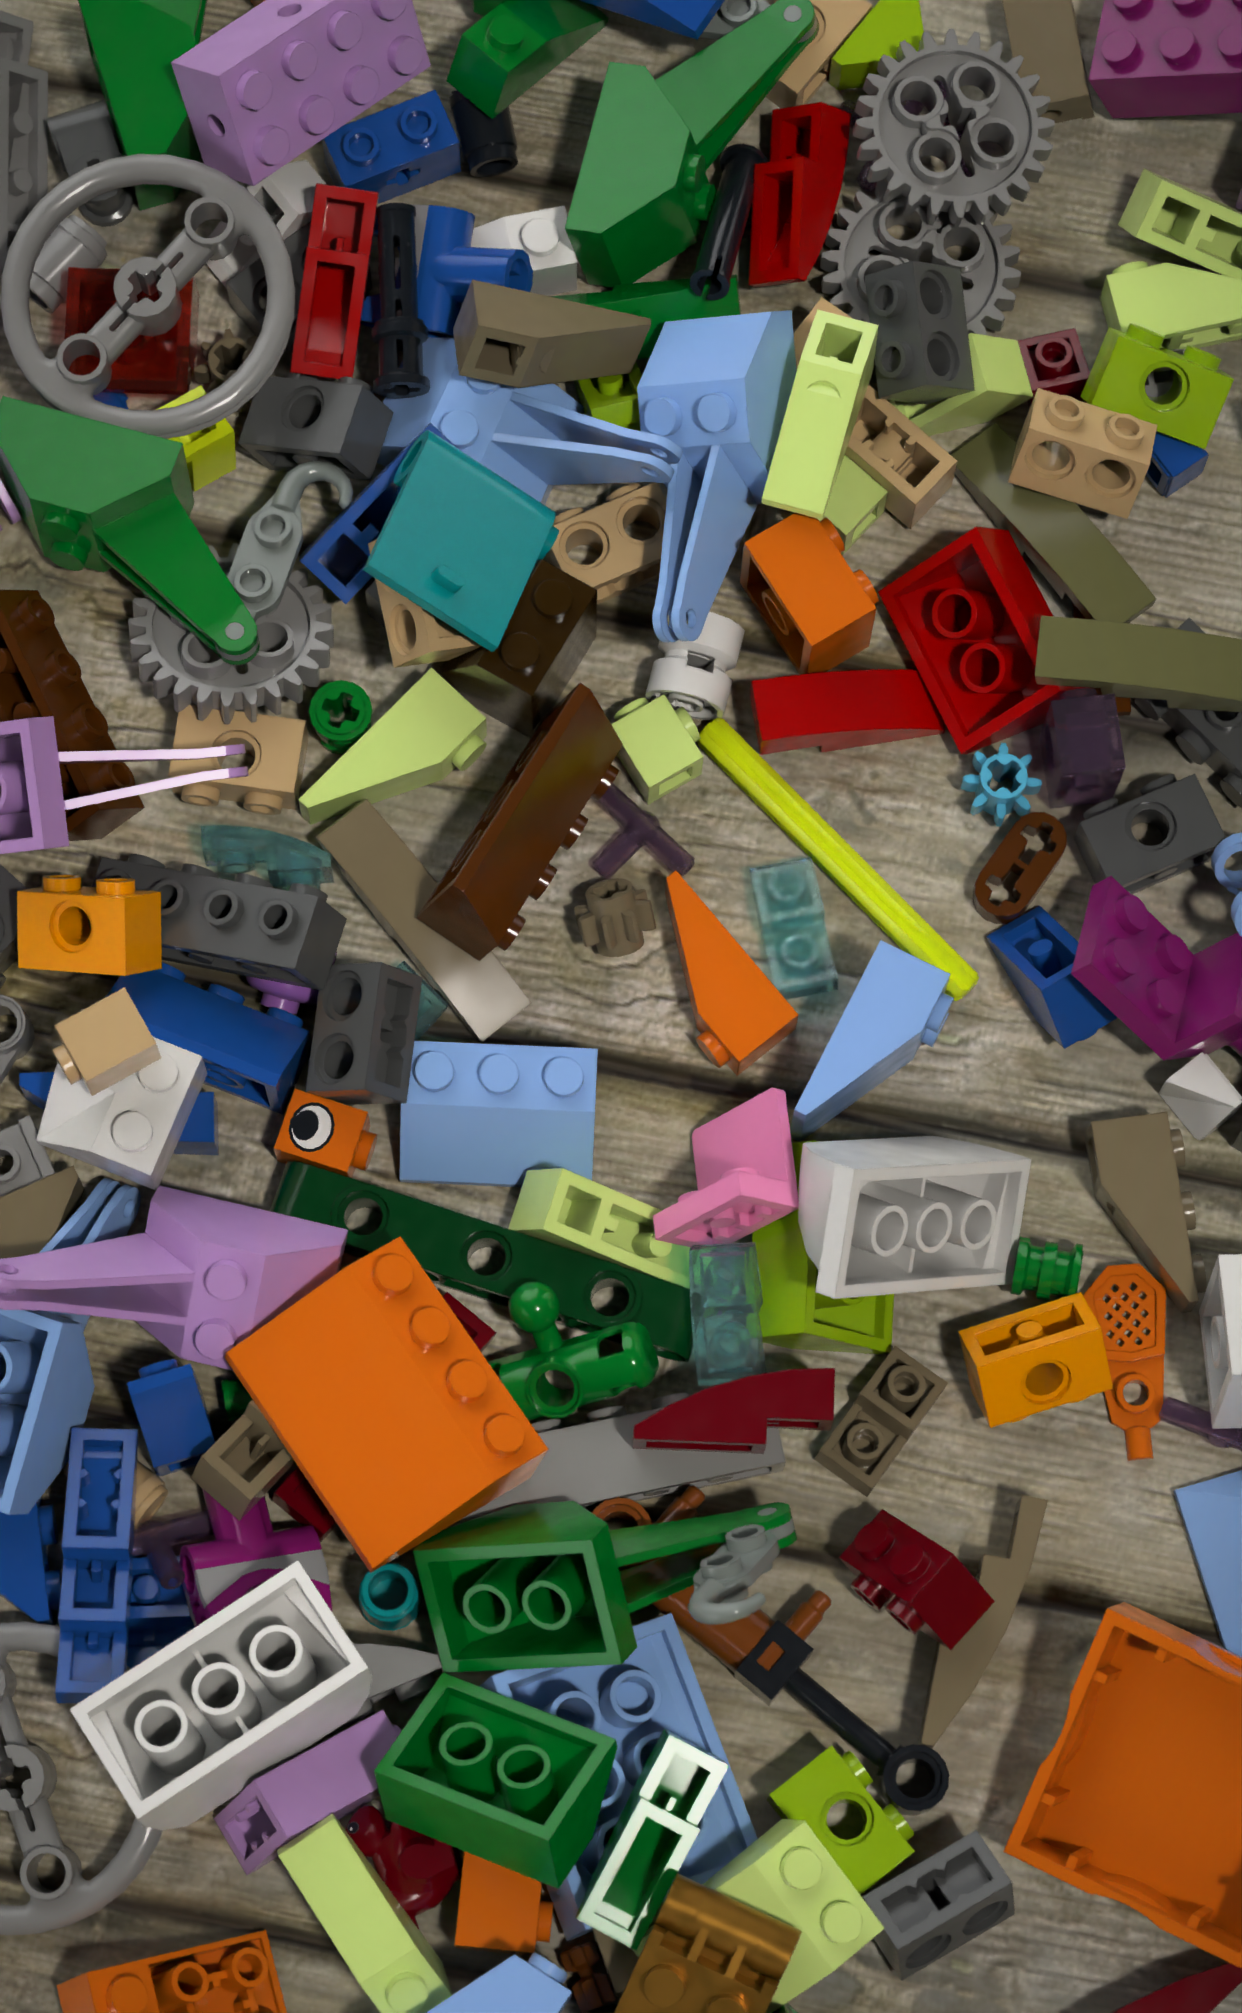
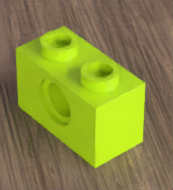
M1132 323L1129 324L1126 333L1109 327L1081 397L1088 404L1120 414H1129L1140 420L1156 424V431L1206 449L1234 381L1226 372L1218 369L1222 359L1190 345H1187L1183 355L1161 347L1164 336ZM1160 367L1171 368L1173 384L1169 391L1159 397L1147 396L1145 382L1148 375Z
M831 1745L770 1793L767 1801L781 1819L805 1820L858 1893L862 1895L915 1852L907 1842L915 1834L904 1817L891 1803L881 1809L866 1790V1787L873 1783V1780L855 1755L848 1750L840 1756ZM840 1803H847L856 1807L860 1811L864 1822L861 1834L856 1838L848 1840L836 1837L827 1825V1814L831 1807Z

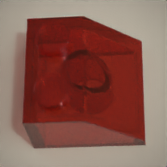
M68 267L64 340L78 333L87 334L115 304L116 297L113 287L115 276L120 269ZM195 276L179 292L182 309L181 316L175 326L164 334L156 336L139 335L111 365V381L102 392L183 395L189 392L197 355L200 295ZM143 291L137 294L138 302L145 297L153 302L160 298L158 291L151 296ZM94 355L79 356L71 363L69 372L82 376L90 374L97 368L100 359Z

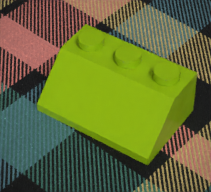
M810 1140L792 1143L798 1198L803 1143L820 1141ZM798 1209L752 1233L747 1339L798 1350L880 1355L891 1352L894 1294L833 1299L816 1293L818 1269L805 1250L798 1222Z

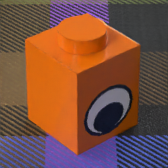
M295 1088L274 1146V1152L277 1161L284 1164L287 1161L301 1162L353 1178L356 1168L364 1171L367 1170L376 1145L377 1134L369 1132L371 1125L367 1111Z

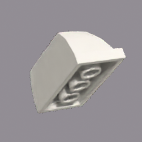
M939 1136L803 1143L799 1174L798 1222L805 1250L818 1269L815 1292L833 1299L1012 1284L1032 1159L976 1143Z
M296 1561L69 1710L139 1822L145 1827L162 1831L187 1827L243 1791L256 1778L284 1764L357 1715L370 1694L372 1673L300 1562Z

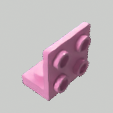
M772 1087L693 1131L692 1145L698 1191L682 1194L679 1196L677 1203L653 1215L655 1240L716 1252L799 1208L787 1100L784 1090Z

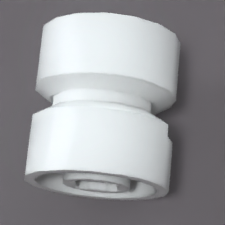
M709 612L702 632L695 641L677 640L676 642H662L659 640L658 649L665 657L659 658L653 663L645 698L651 702L665 694L674 710L682 706L692 719L714 720L717 717L722 718L732 685V679L725 671L731 670L737 665L745 630L733 620ZM669 615L667 616L668 626H669Z

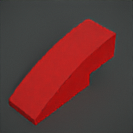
M823 102L772 110L770 162L755 164L749 268L750 286L758 288L806 281L830 229L841 191L848 152L851 113Z
M316 183L290 372L340 379L341 377L353 378L379 192Z
M918 670L832 671L751 681L750 701L760 755L820 746L822 753L939 735L945 732L944 721Z

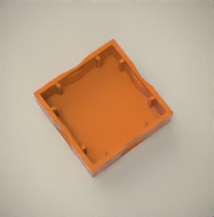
M1126 1602L1108 1607L1071 1691L1067 1717L1062 1732L1054 1748L1037 1771L1003 1852L1088 1894L1111 1898L1126 1904L1143 1914L1158 1928L1241 1969L1242 1657Z

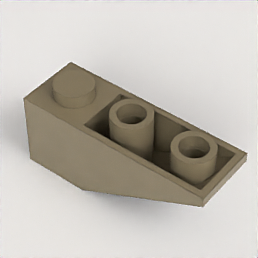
M472 280L453 327L459 375L521 388L631 373L650 329L651 318Z
M1168 1112L1092 1121L1084 1136L1094 1197L1156 1280L1166 1288V1293L1180 1312H1191L1199 1302L1198 1293L1206 1292L1207 1283L1201 1254L1191 1255L1187 1230L1196 1228V1215L1191 1192H1181L1177 1168L1185 1166V1149L1180 1129L1170 1130Z

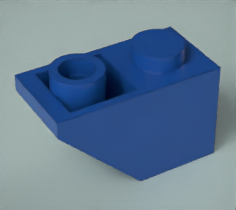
M170 1359L141 1368L138 1371L140 1379L127 1382V1386L156 1473L161 1477L197 1466L201 1456L216 1442L201 1386L191 1363L178 1367L177 1360Z
M40 1498L28 1514L8 1515L0 1512V1596L35 1623L56 1625L55 1610H59L62 1573L60 1569L50 1571L47 1545L58 1544L57 1523L54 1506H43L42 1498Z

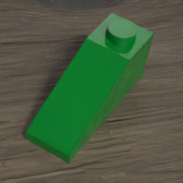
M508 0L502 2L461 35L446 81L493 119L607 25L609 17L594 5L580 0Z

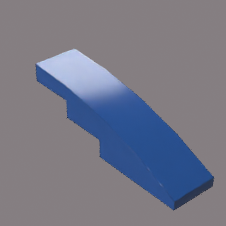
M71 1429L62 1536L63 1570L58 1617L60 1639L55 1687L57 1703L78 1704L126 1673L133 1570L138 1429Z

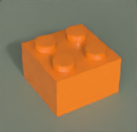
M793 513L744 542L740 584L799 675L827 672L869 647L876 614L874 604L878 603L879 599L874 586L866 574L860 569L853 572L841 555V552L845 550L844 543L832 522L827 518L819 521L814 517Z

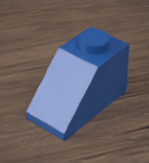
M1041 906L1034 908L986 936L991 949L1035 1020L1064 1049L1077 1041L1088 1039L1098 1029L1118 1018L1071 974L1078 941Z

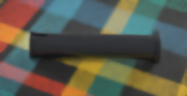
M734 144L727 147L721 155L719 165L723 174L696 267L690 278L691 289L699 297L703 292L706 279L711 281L706 300L722 299L729 292L730 279L753 202L755 164L768 162L767 157L762 151L754 146Z

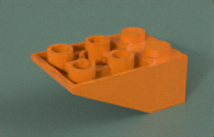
M266 1930L86 1972L56 1985L63 2013H287Z

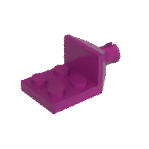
M1112 876L1092 885L1071 974L1163 1061L1193 1057L1201 1052L1204 1055L1206 1053L1210 1054L1226 1045L1230 1046L1242 1057V937L1237 932L1193 954L1180 937L1172 934L1146 909L1143 902L1137 896L1130 894Z

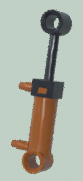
M694 1485L688 1486L681 1496L676 1497L656 1522L649 1517V1514L640 1504L628 1498L616 1497L606 1500L594 1509L593 1514L606 1523L620 1518L630 1521L634 1526L689 1519L697 1514V1508L705 1500V1494ZM663 1557L621 1566L618 1569L623 1571ZM694 1585L652 1603L664 1615L672 1613L677 1626L734 1672V1678L765 1704L770 1706L780 1692L785 1689L880 1769L876 1775L880 1778L879 1788L882 1798L887 1804L891 1803L900 1814L909 1816L921 1815L929 1812L942 1800L948 1789L949 1772L946 1762L938 1752L927 1746L914 1744L905 1747L900 1744L896 1749L800 1669L814 1650L805 1640L822 1621L823 1614L831 1606V1599L820 1590L815 1591L807 1601L800 1604L785 1624L780 1620L775 1622L761 1609L734 1622L715 1625L697 1622L688 1611V1603L694 1592ZM917 1763L925 1767L930 1773L932 1780L931 1790L926 1796L910 1798L900 1791L896 1782V1773L902 1765Z

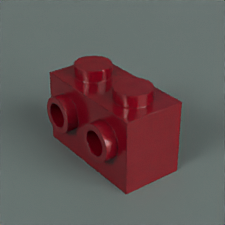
M883 1509L857 1533L855 1540L839 1556L841 1561L856 1576L850 1584L851 1588L868 1605L877 1611L885 1607L890 1616L908 1632L915 1635L921 1630L949 1650L956 1646L995 1602L953 1553Z

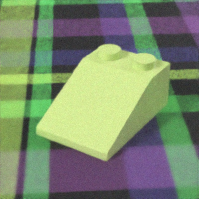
M781 1819L702 1884L802 1931L766 2013H773L831 1974L885 1929L805 1820ZM653 1926L646 1931L637 1950L632 1949L638 1958Z

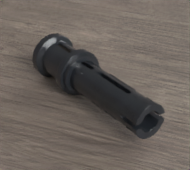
M387 203L376 208L378 218V273L381 319L375 322V327L372 329V341L378 344L379 377L373 381V391L382 397L411 398L424 395L430 390V380L428 377L423 376L422 343L428 339V328L425 322L418 318L414 219L416 208L407 203ZM396 247H400V271H401V288H400V289H396V277H395V248H396ZM398 310H402V316H397ZM400 351L403 352V368H398V353Z

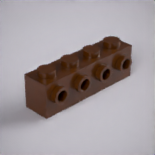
M0 590V722L54 716L58 752L116 751L108 734L107 721L101 711L95 707L81 679L80 666L76 659L68 652L54 624V614L48 603L41 597L38 590ZM124 762L59 764L64 800L135 786L134 776ZM139 795L65 810L69 841L104 838L145 808Z

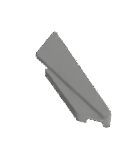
M1 10L0 286L8 250L21 223L38 201L48 193V124L46 118H48V72L28 65L33 21Z

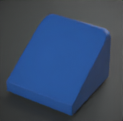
M1156 431L1151 462L1146 476L1161 496L1167 498L1203 472L1209 454L1195 445Z

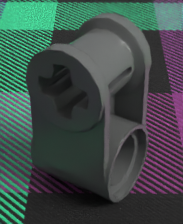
M105 100L46 118L63 171H67L69 177L86 167L111 158L121 157L120 153L122 151ZM131 187L118 188L101 194L81 205L79 209L84 218L93 225L102 227L114 226L124 221L131 212L133 206Z

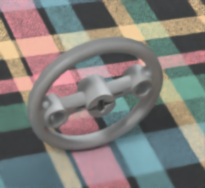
M136 154L111 158L86 167L60 182L38 201L21 223L8 250L1 279L0 306L4 332L16 363L29 384L55 410L168 439L185 436L213 426L240 409L261 389L275 370L288 343L294 319L295 285L290 256L279 229L264 206L245 187L225 173L195 160L173 155ZM142 184L169 185L187 189L201 195L202 198L191 203L185 212V228L157 258L143 256L131 259L120 268L115 276L113 287L116 302L88 333H78L69 336L58 348L57 357L52 359L46 358L38 345L32 328L29 310L30 281L35 262L45 242L57 226L81 205L101 194L118 188ZM218 219L227 224L224 232L217 237L204 238L195 233L199 225L206 220ZM242 235L250 236L264 266L267 302L261 332L251 353L238 370L211 392L199 399L176 407L158 410H129L95 400L93 395H97L106 389L111 381V365L139 335L156 336L166 333L175 326L181 316L182 309L179 292L207 261L225 258L233 252L237 245L238 237ZM143 291L151 296L158 291L160 298L153 302L145 297L138 302L137 294ZM94 355L100 359L99 365L90 374L82 376L69 372L71 363L79 356Z
M33 1622L0 1623V1810L9 1812L25 1858L20 1869L21 1883L26 1892L30 1894V1901L26 1905L12 1906L0 1904V1934L2 1935L39 1934L72 1925L100 1911L122 1894L144 1869L162 1834L161 1830L143 1826L135 1816L131 1831L118 1853L91 1880H85L82 1877V1865L77 1854L63 1845L48 1802L57 1782L56 1766L48 1753L40 1747L29 1745L12 1700L17 1686L16 1676L11 1666L6 1662L7 1655L12 1651H31L58 1657L60 1627L56 1625ZM14 1765L16 1767H28L30 1770L31 1778L22 1783V1790L20 1788L9 1789L6 1784L5 1777L11 1776L14 1773ZM48 1853L61 1859L65 1866L66 1875L64 1882L56 1891L48 1890L42 1886L37 1876L38 1864Z

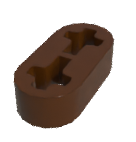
M1032 812L1022 816L1013 825L983 867L973 888V904L976 911L985 920L994 924H1007L1019 918L1058 866L1067 845V834L1062 823L1056 817L1045 812ZM1042 830L1050 836L1047 847L1052 852L1049 854L1044 850L1038 851L1027 865L1020 860L1027 845V839L1023 834L1026 833L1034 837ZM1012 871L1019 876L1012 891V897L1017 902L1014 904L1011 901L1004 900L999 906L992 904L989 901L992 890L987 884L990 882L995 886H1000Z

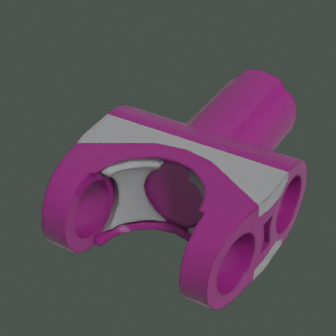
M202 1488L215 1540L184 1545L180 1552L181 1579L190 1616L195 1627L296 1561L300 1562L332 1611L328 1570L318 1534L313 1526L305 1525L273 1531L265 1496L239 1521Z

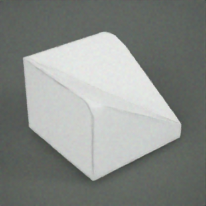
M1203 1052L1171 1075L1164 1082L1158 1093L1197 1140L1206 1138L1232 1118L1242 1104V1096L1207 1053L1204 1055Z

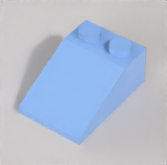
M880 940L794 1109L790 1127L792 1139L801 1142L914 1059L921 1043L931 1047L934 1046L949 1016L948 1011L954 1000L953 997L945 994L950 978L949 973Z

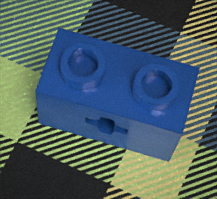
M436 89L343 125L322 139L325 165L334 185L379 192L378 204L461 172L460 143Z

